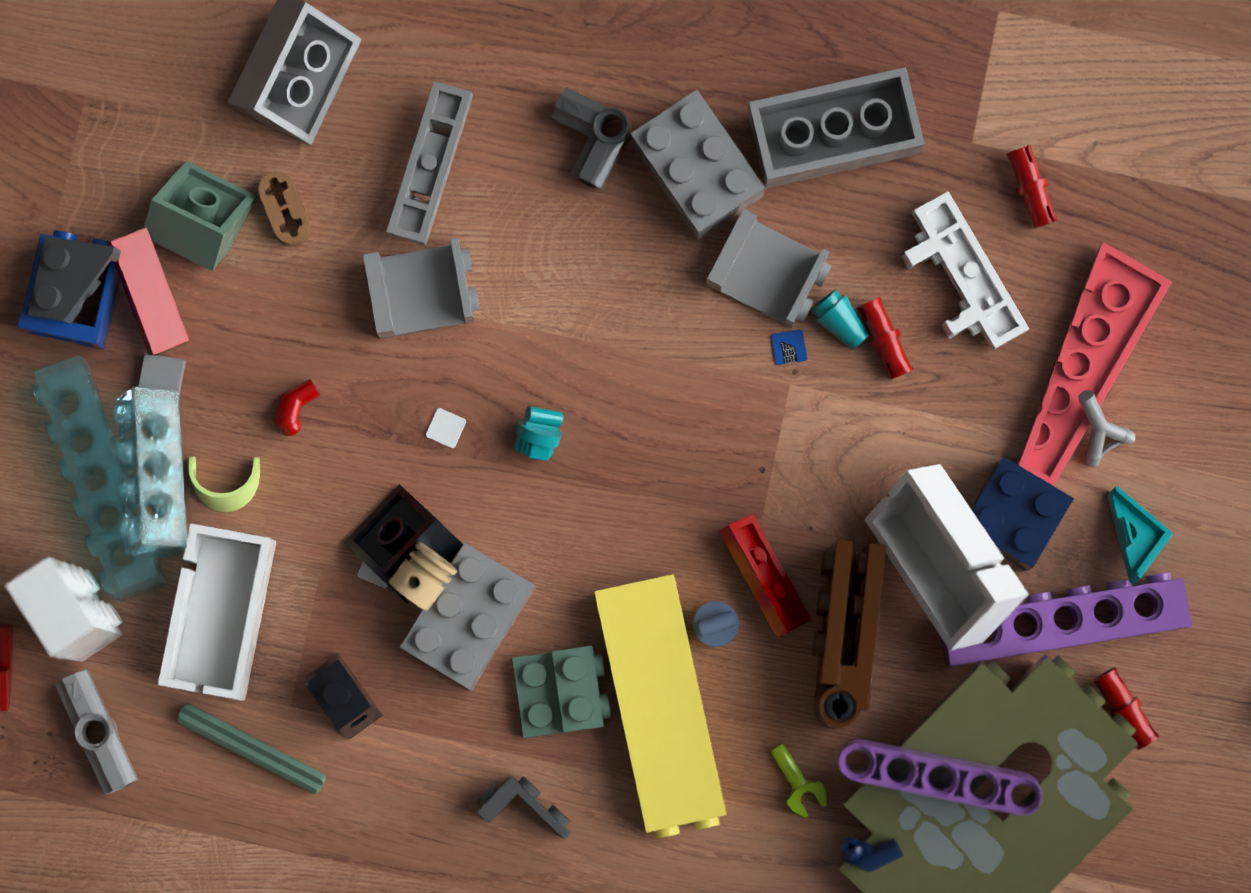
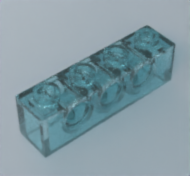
M133 387L117 399L113 413L114 421L118 424L119 436L115 454L117 461L120 463L121 475L117 491L118 499L122 502L123 519L120 524V538L124 541L125 555L170 558L187 548L178 391ZM142 428L148 432L150 439L143 434ZM144 466L149 469L152 478L145 473ZM146 505L152 509L154 518L147 512Z

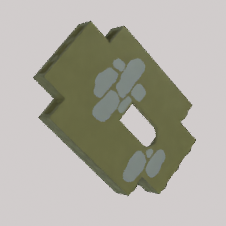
M1044 654L1035 664L1031 662L1021 672V679L1012 688L1007 685L1011 678L994 661L988 667L980 660L897 746L998 767L1020 745L1029 742L1038 743L1048 750L1052 759L1048 775L1039 783L1042 791L1040 807L1029 815L1009 813L1001 820L988 808L861 782L844 799V806L870 830L862 841L876 847L895 838L903 853V857L872 872L849 865L842 859L839 863V870L863 893H1050L1133 810L1127 801L1131 796L1129 791L1114 777L1109 782L1104 778L1138 745L1131 736L1136 730L1119 713L1112 718L1101 708L1106 701L1089 684L1082 689L1073 681L1071 677L1076 672L1059 655L1052 660L1047 654ZM895 758L887 765L888 773L895 778L906 777L911 770L910 764L902 758ZM935 767L928 775L929 781L937 787L947 785L952 778L951 772L945 767ZM975 776L969 784L970 790L974 793L988 776ZM1034 789L1020 803L1029 802L1033 798Z

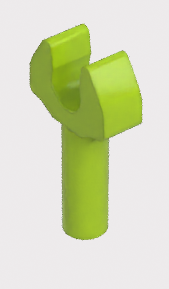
M784 743L771 750L770 752L792 787L790 797L786 800L790 810L804 818L808 817V813L801 803V797L806 792L813 793L820 806L825 807L827 793L821 781L812 782L805 779Z

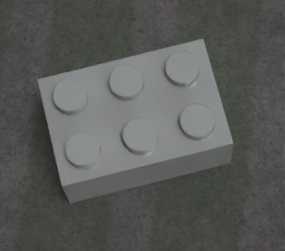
M695 90L631 133L630 144L697 241L740 213L743 208L746 209L764 195L765 186L698 90Z
M464 543L451 564L455 567L457 573L449 575L451 581L448 584L443 583L445 589L429 610H422L400 647L472 691L536 587L495 560Z

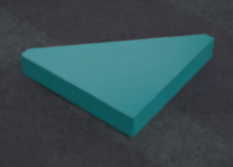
M1116 485L1107 494L1128 580L1134 585L1142 578L1174 533Z

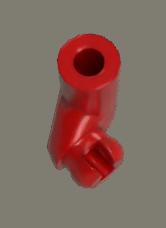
M311 379L286 392L279 399L274 422L276 428L281 429L282 434L285 436H293L301 430L302 424L298 419L301 407L320 396Z

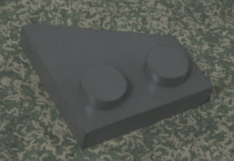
M45 236L28 315L38 319L71 324L81 311L85 299L91 296L100 285L99 276L111 260L116 262L119 259L122 250L113 246Z

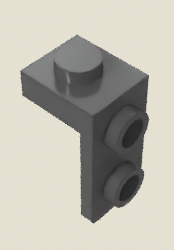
M511 776L501 787L494 782L478 799L483 806L477 813L488 823H491L518 794L561 837L566 839L571 834L566 828L570 820L554 805L547 810L536 799L541 792L524 776L519 781Z

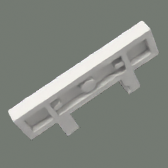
M949 191L915 209L912 215L922 232L915 236L918 245L905 251L901 258L909 270L919 262H926L930 258L935 266L941 263L962 298V301L958 303L962 312L953 319L946 320L941 325L948 338L950 339L969 329L972 336L982 332L993 351L1029 330L1028 325Z

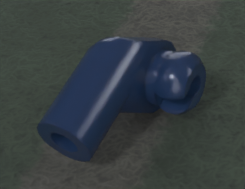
M848 837L841 842L839 848L841 857L846 863L867 872L875 871L903 857V853L895 838L875 847L855 837Z

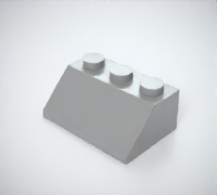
M277 0L228 100V104L266 126L312 145L362 39L307 2Z

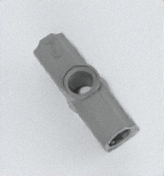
M85 669L55 683L54 685L74 726L76 741L84 748L104 794L109 795L138 781L139 779L119 738L117 724L109 716L89 670ZM98 720L105 726L106 734L101 742L95 744L88 738L87 732L90 724Z

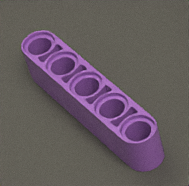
M864 739L848 741L842 747L839 755L841 772L848 779L1017 815L1034 813L1042 802V791L1038 781L1032 775L1021 771ZM853 750L865 751L870 758V762L866 768L855 770L847 764V754ZM895 758H902L910 764L911 770L906 777L895 778L887 771L888 763ZM935 767H945L951 772L952 778L947 785L937 787L929 781V772ZM985 775L993 781V787L987 794L977 795L970 790L969 784L975 776ZM1018 784H1028L1034 789L1033 798L1027 803H1017L1011 798L1012 789Z

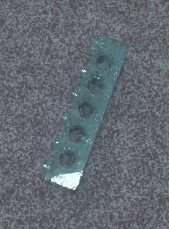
M78 355L34 371L37 383L32 384V389L39 406H46L50 421L45 422L46 429L54 445L59 443L64 458L59 459V466L66 482L72 481L77 496L72 497V502L79 519L86 518L90 534L85 535L93 558L99 556L104 571L99 573V578L104 592L107 596L112 594L114 600L122 602L167 585L87 360ZM69 395H77L79 399L77 410L70 415H64L61 411L63 399ZM83 432H89L92 436L91 447L85 452L78 453L74 447L76 437ZM95 470H103L106 475L105 484L98 490H90L87 483L89 475ZM110 507H116L119 512L118 523L112 528H104L101 523L103 511ZM122 545H129L133 551L132 560L126 566L119 567L114 560L115 551Z

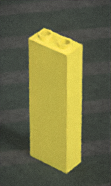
M674 574L594 591L646 833L654 831L657 839L679 834L678 826L694 822L696 830L720 825L718 817L727 814Z

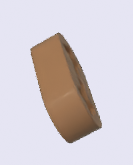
M278 171L268 173L260 181L258 190L273 231L283 244L292 247L299 246L306 242L310 236L311 226L297 189L291 178L285 173ZM276 181L281 186L288 185V189L283 191L286 204L279 206L274 195L267 197V193L272 191L271 184ZM287 212H290L296 223L301 221L303 225L297 228L298 235L295 237H291L289 232L282 233L281 229L287 226L283 216Z

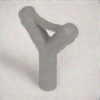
M1087 390L1078 396L1092 427L1088 449L1085 454V463L1090 467H1097L1100 464L1101 458L1111 449L1122 444H1132L1135 441V433L1126 427L1106 421L1093 391ZM1105 436L1115 440L1103 447Z

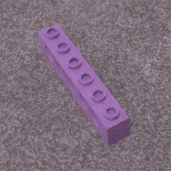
M1168 572L1146 576L1147 584L1132 586L1129 580L1125 579L1106 583V591L1092 593L1090 585L1066 589L1067 597L1052 599L1051 592L1028 595L1027 604L1018 605L994 630L993 638L989 643L975 644L950 651L941 638L946 667L1191 627L1192 622L1184 579L1172 580L1171 574ZM1139 594L1147 596L1152 602V611L1147 617L1140 616L1135 611L1134 601ZM1099 601L1107 602L1112 608L1113 616L1107 624L1099 622L1094 615V607ZM1060 607L1068 609L1073 616L1072 626L1068 630L1058 628L1054 622V613ZM1019 614L1029 616L1033 622V631L1028 637L1020 636L1014 629L1013 623Z

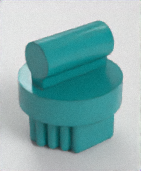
M528 406L525 410V419H520L515 434L517 439L514 449L524 454V456H528V458L547 461L552 457L554 448L559 446L562 436L559 427L563 422V413Z

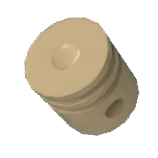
M418 542L415 546L418 550L411 551L409 555L412 558L404 560L389 580V583L411 602L428 611L445 589L443 583L448 584L451 581L449 575H455L457 570L435 551ZM418 579L420 580V585H419V587H417V584H416V582H417Z

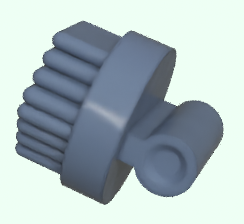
M720 601L704 604L698 609L693 619V630L696 637L703 644L710 647L727 645L735 638L739 629V619L735 610L728 604Z

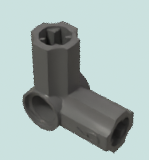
M566 87L554 106L551 119L588 137L571 172V176L593 188L603 190L623 147L630 141L632 127L625 113L613 107L609 108ZM617 120L623 123L622 132L618 136L609 138L603 135V127L607 122Z

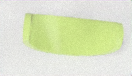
M190 456L189 476L195 494L205 506L214 511L232 512L244 507L253 498L259 485L260 458L254 457L252 474L242 487L229 493H214L206 490L197 482L195 456Z

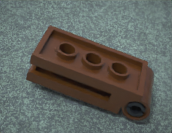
M837 539L831 545V548H826V551H823L821 575L828 576L826 589H822L818 594L816 615L823 616L822 630L814 632L812 656H819L814 714L822 725L829 728L849 726L858 718L860 711L869 710L886 545L869 543L863 548V552L855 555L853 579H860L859 591L851 595L849 605V619L855 620L851 666L840 665L853 541ZM834 700L839 701L842 705V710L838 715L832 710Z

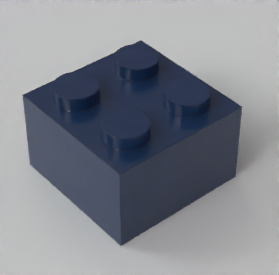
M1002 457L996 463L970 509L1002 556L1023 570L1028 571L1035 566L1074 498L1008 458Z

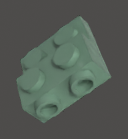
M593 646L512 658L523 738L604 727L603 718L611 717L608 694H599L597 678L605 677L602 653L594 654Z

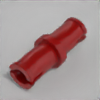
M1028 145L1013 150L1006 155L1010 160L1019 185L1016 188L1018 196H1023L1033 223V229L1053 223L1058 218L1055 216L1045 188L1048 186L1047 179L1041 177L1031 150L1032 147Z
M878 297L857 307V310L860 312L872 338L869 341L872 349H877L889 374V379L893 380L914 369L898 339L901 333L898 328L894 330L883 307L882 300Z
M1116 667L1103 672L1093 680L1112 708L1110 712L1112 718L1119 713L1135 728L1136 731L1131 736L1138 744L1135 747L1136 750L1142 749L1158 739V733L1155 732L1140 708L1142 702L1138 696H1132L1119 676Z

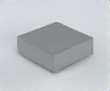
M145 353L137 392L139 394L179 401L186 361Z

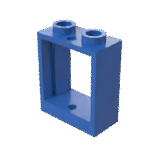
M54 230L53 236L40 234L18 328L28 334L104 350L120 284V277L114 261L111 260L108 265L94 327L31 317L28 315L45 236L77 241L78 237L77 235ZM93 239L92 241L93 244L108 246L106 240Z

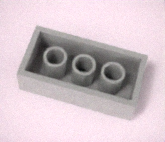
M906 67L749 102L747 115L765 189L919 155L925 145Z

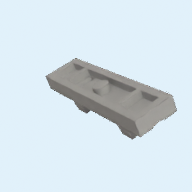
M436 81L433 82L386 233L389 236L424 246L427 245L473 99L471 91ZM412 192L429 196L430 200H422L416 197Z

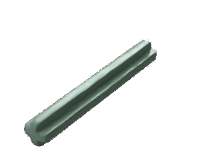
M185 704L178 714L177 722L313 794H318L326 781V775L191 704Z

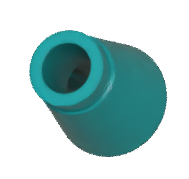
M836 289L827 294L812 308V311L817 316L815 321L842 343L846 344L850 350L857 347L869 336L846 294L841 296Z

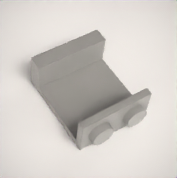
M743 208L707 278L706 286L792 328L796 319L804 322L814 302L807 298L813 285L816 284L822 287L832 265L826 263L830 252L822 248L821 252L818 253L757 222L758 215Z
M459 238L450 239L451 245L387 257H381L379 252L363 255L376 333L380 339L474 322L472 311L480 310L476 286L468 288L465 272L473 271L469 247L461 249Z

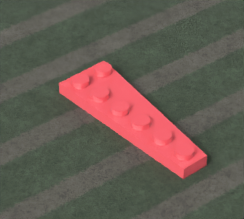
M1105 242L1100 245L1018 461L1019 466L1049 484L1055 485L1090 425L1078 396L1084 391L1091 390L1099 406H1101L1172 281Z

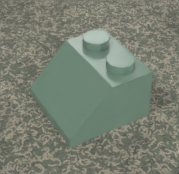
M185 161L151 199L144 228L147 227L152 242L160 247L166 248L191 260L196 265L213 271L230 251L255 203L257 195Z

